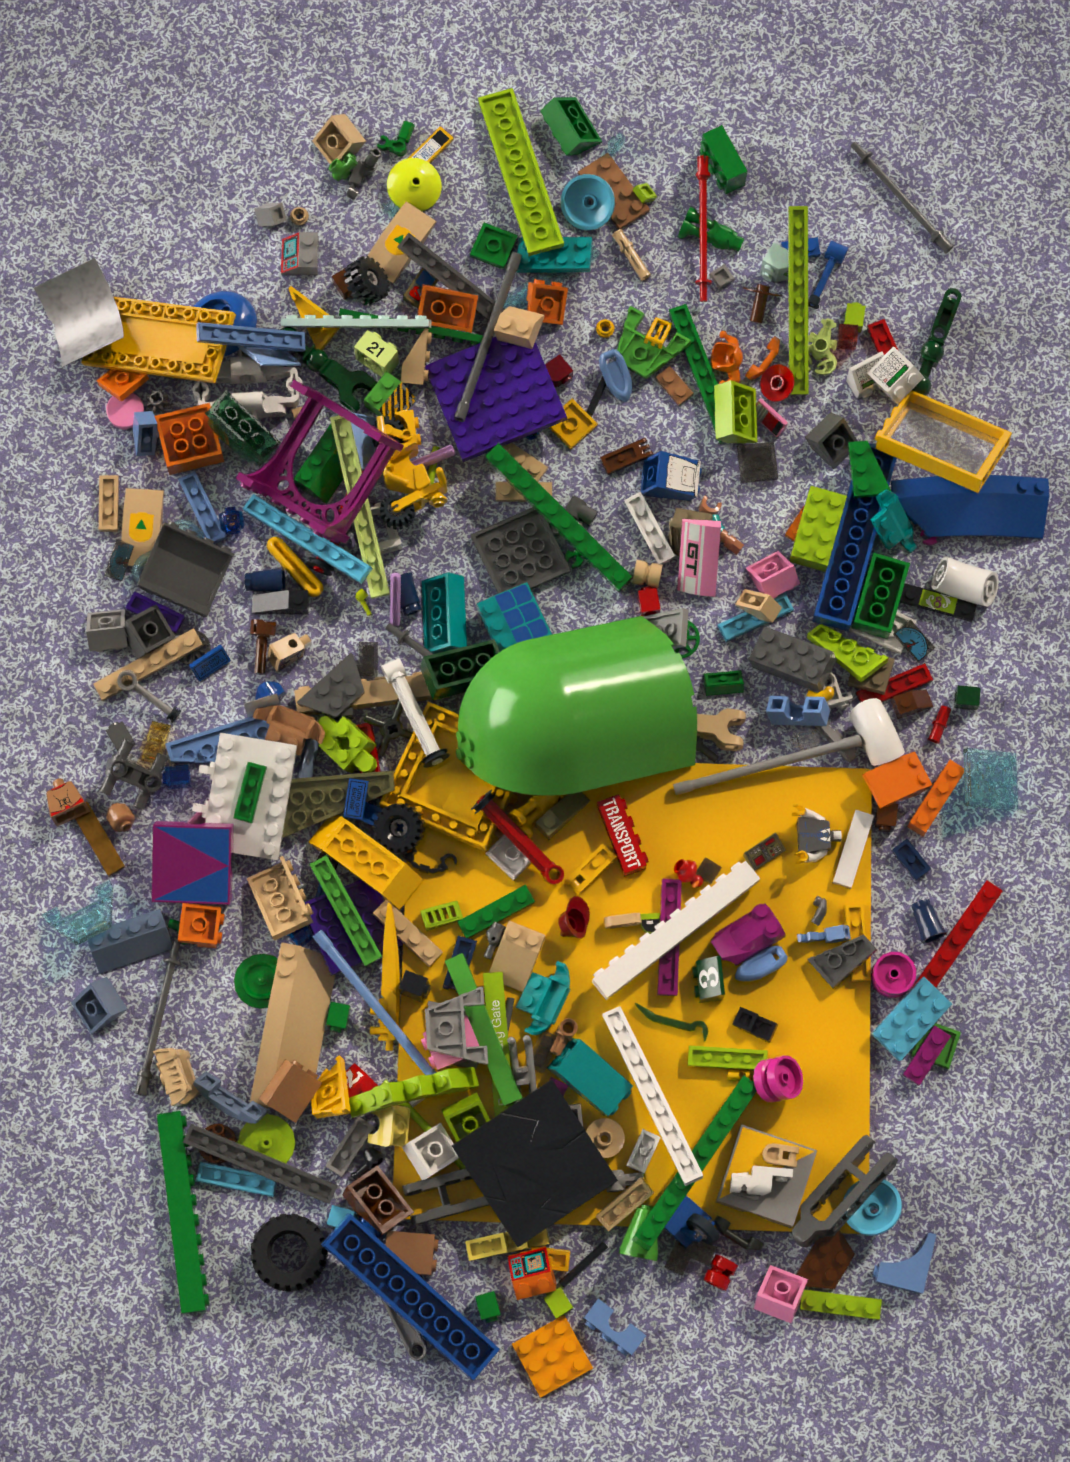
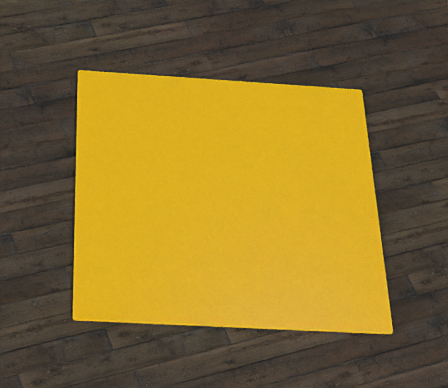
M695 763L693 766L583 791L582 793L590 802L550 840L535 827L536 821L530 826L533 832V836L530 839L551 861L563 869L564 879L559 884L547 883L540 874L541 872L532 863L513 881L486 855V852L499 840L495 835H493L485 852L426 827L425 832L422 834L424 835L423 839L419 841L418 846H415L417 853L413 855L414 862L419 866L423 864L430 866V869H437L442 863L440 858L445 854H453L457 859V865H455L452 858H447L445 864L448 866V870L439 871L434 874L420 872L419 869H415L412 866L411 862L406 860V864L423 881L405 903L404 916L443 952L428 967L403 944L402 978L406 970L428 978L431 990L428 998H423L422 1003L401 995L399 1028L431 1066L428 1059L431 1057L429 1050L424 1049L421 1041L424 1038L423 1033L426 1032L425 1009L428 1008V1001L442 1003L459 996L456 990L443 989L448 971L445 961L452 958L458 936H465L457 922L426 931L420 911L458 901L462 916L465 918L526 885L535 903L498 923L507 927L508 922L512 921L544 934L545 941L532 972L549 978L550 975L554 976L556 972V962H562L566 964L569 971V988L571 990L555 1024H552L545 1032L539 1035H532L524 1032L525 1028H528L533 1021L532 1015L516 1008L523 992L504 985L505 1005L507 997L514 998L508 1038L514 1037L516 1040L519 1067L527 1066L523 1037L529 1035L533 1046L537 1088L548 1082L551 1077L563 1082L549 1071L547 1067L556 1057V1055L550 1052V1049L557 1037L555 1033L558 1026L564 1019H573L578 1026L573 1038L582 1040L631 1083L633 1087L629 1097L625 1100L622 1099L618 1104V1110L609 1116L601 1114L570 1087H568L563 1097L568 1105L581 1103L585 1131L592 1122L601 1118L612 1119L622 1127L625 1136L622 1149L615 1156L604 1158L611 1170H622L624 1174L639 1173L626 1165L642 1129L659 1137L661 1135L604 1021L603 1013L619 1006L621 1007L691 1151L740 1081L728 1080L727 1072H754V1070L688 1066L689 1046L768 1050L767 1059L783 1055L794 1058L803 1074V1087L800 1094L793 1099L766 1102L756 1092L703 1170V1178L696 1181L687 1194L693 1202L712 1218L711 1222L715 1220L717 1215L731 1223L728 1228L729 1230L792 1232L794 1226L801 1220L800 1206L793 1227L788 1228L765 1220L754 1213L742 1212L718 1204L716 1199L741 1124L817 1150L800 1205L863 1136L868 1135L870 1137L871 981L851 983L849 975L833 989L807 959L817 956L826 950L838 947L847 942V940L836 943H826L825 940L800 943L797 939V934H807V932L820 933L824 932V929L828 927L845 925L844 905L864 903L867 939L871 942V827L852 888L833 883L855 810L872 815V793L862 774L870 771V769L780 766L676 795L673 787L675 783L747 766L741 764ZM512 794L509 803H516L518 800L517 795ZM619 794L620 798H624L628 809L625 811L627 816H631L635 827H632L634 834H638L642 843L639 845L642 852L645 851L648 857L647 867L645 870L624 877L616 858L580 895H577L574 892L575 889L571 885L568 886L565 880L601 844L604 843L615 854L598 811L597 802ZM803 804L805 808L818 813L825 820L829 821L830 830H841V842H831L830 851L817 862L796 864V861L800 860L798 855H794L798 852L797 819L801 816L792 815L793 812H798L797 808L793 807V805ZM776 832L786 851L755 870V873L760 878L757 884L679 944L677 996L657 995L658 960L613 996L605 1000L592 983L593 978H595L593 974L601 968L603 970L610 966L608 963L616 956L622 957L627 947L632 944L634 946L641 942L639 939L646 934L642 930L641 924L606 929L604 924L605 917L629 913H660L662 879H679L677 873L674 872V866L680 859L695 861L697 864L696 875H700L703 878V884L699 888H693L690 882H682V910L686 907L685 903L692 897L697 899L702 895L700 891L706 886L712 887L717 883L715 880L723 873L728 875L733 865L737 862L742 864L746 861L743 857L746 851ZM555 869L550 870V879H556L557 871ZM580 875L576 878L580 884L584 881ZM574 896L583 898L590 911L586 934L582 939L562 937L560 935L561 929L558 919L566 911L569 900ZM817 896H820L822 899L825 898L827 901V913L819 926L811 922L818 909L817 906L813 905ZM765 903L771 909L786 934L785 938L771 945L782 947L788 956L786 963L780 969L761 979L739 981L735 979V974L741 963L735 966L734 963L722 960L721 958L725 996L721 1001L699 1003V997L695 998L694 993L697 979L693 978L692 967L695 966V962L719 956L711 943L715 933L751 912L756 905ZM451 907L452 916L456 917L454 907ZM444 909V910H443V913H444L445 919H448L449 916H448L447 910ZM439 911L435 912L437 920L441 921ZM429 914L428 917L430 923H433L434 920L432 914ZM489 928L469 938L477 941L469 968L477 987H483V992V973H489L498 947H496L491 960L484 957L489 945L486 934ZM773 955V957L777 961L779 959L778 955ZM870 956V957H869V964H870V974H871V956ZM740 1007L778 1024L770 1043L732 1025ZM563 1025L564 1032L572 1033L571 1026ZM399 1043L397 1082L425 1075ZM479 1063L475 1069L479 1083L478 1087L464 1092L428 1097L413 1108L432 1128L441 1123L452 1142L456 1143L441 1109L477 1092L490 1120L495 1117L492 1079L487 1065ZM452 1066V1067L447 1068V1069L466 1068V1067ZM743 1072L739 1073L740 1078H742L743 1075L745 1076ZM528 1084L521 1085L523 1098L529 1094ZM411 1117L407 1143L425 1132ZM603 1135L601 1137V1141L604 1143L607 1142L608 1137L606 1135ZM662 1137L643 1174L644 1181L654 1191V1194L642 1204L652 1207L655 1206L678 1172ZM394 1146L393 1186L414 1211L412 1215L421 1214L429 1209L442 1206L438 1188L411 1196L404 1195V1185L418 1182L422 1179L402 1147ZM869 1152L865 1155L863 1162L857 1167L865 1174L869 1172ZM452 1162L451 1164H449L448 1166H446L445 1168H443L442 1170L435 1173L429 1178L458 1171L460 1169L454 1162ZM853 1174L848 1175L840 1183L838 1190H834L825 1200L826 1203L822 1204L814 1212L813 1216L819 1221H825L843 1201L848 1189L860 1180ZM473 1179L446 1186L450 1205L464 1202L466 1199L471 1200L484 1196ZM605 1189L554 1224L603 1226L596 1218V1214L624 1191L607 1192V1189ZM490 1205L435 1220L501 1223ZM636 1209L616 1226L629 1227ZM847 1222L840 1229L842 1234H860L854 1231Z

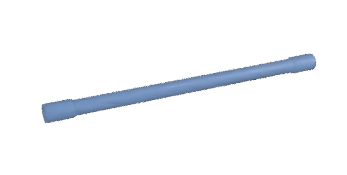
M322 930L317 932L313 936L315 941L330 956L425 1075L437 1073L333 946L327 935Z

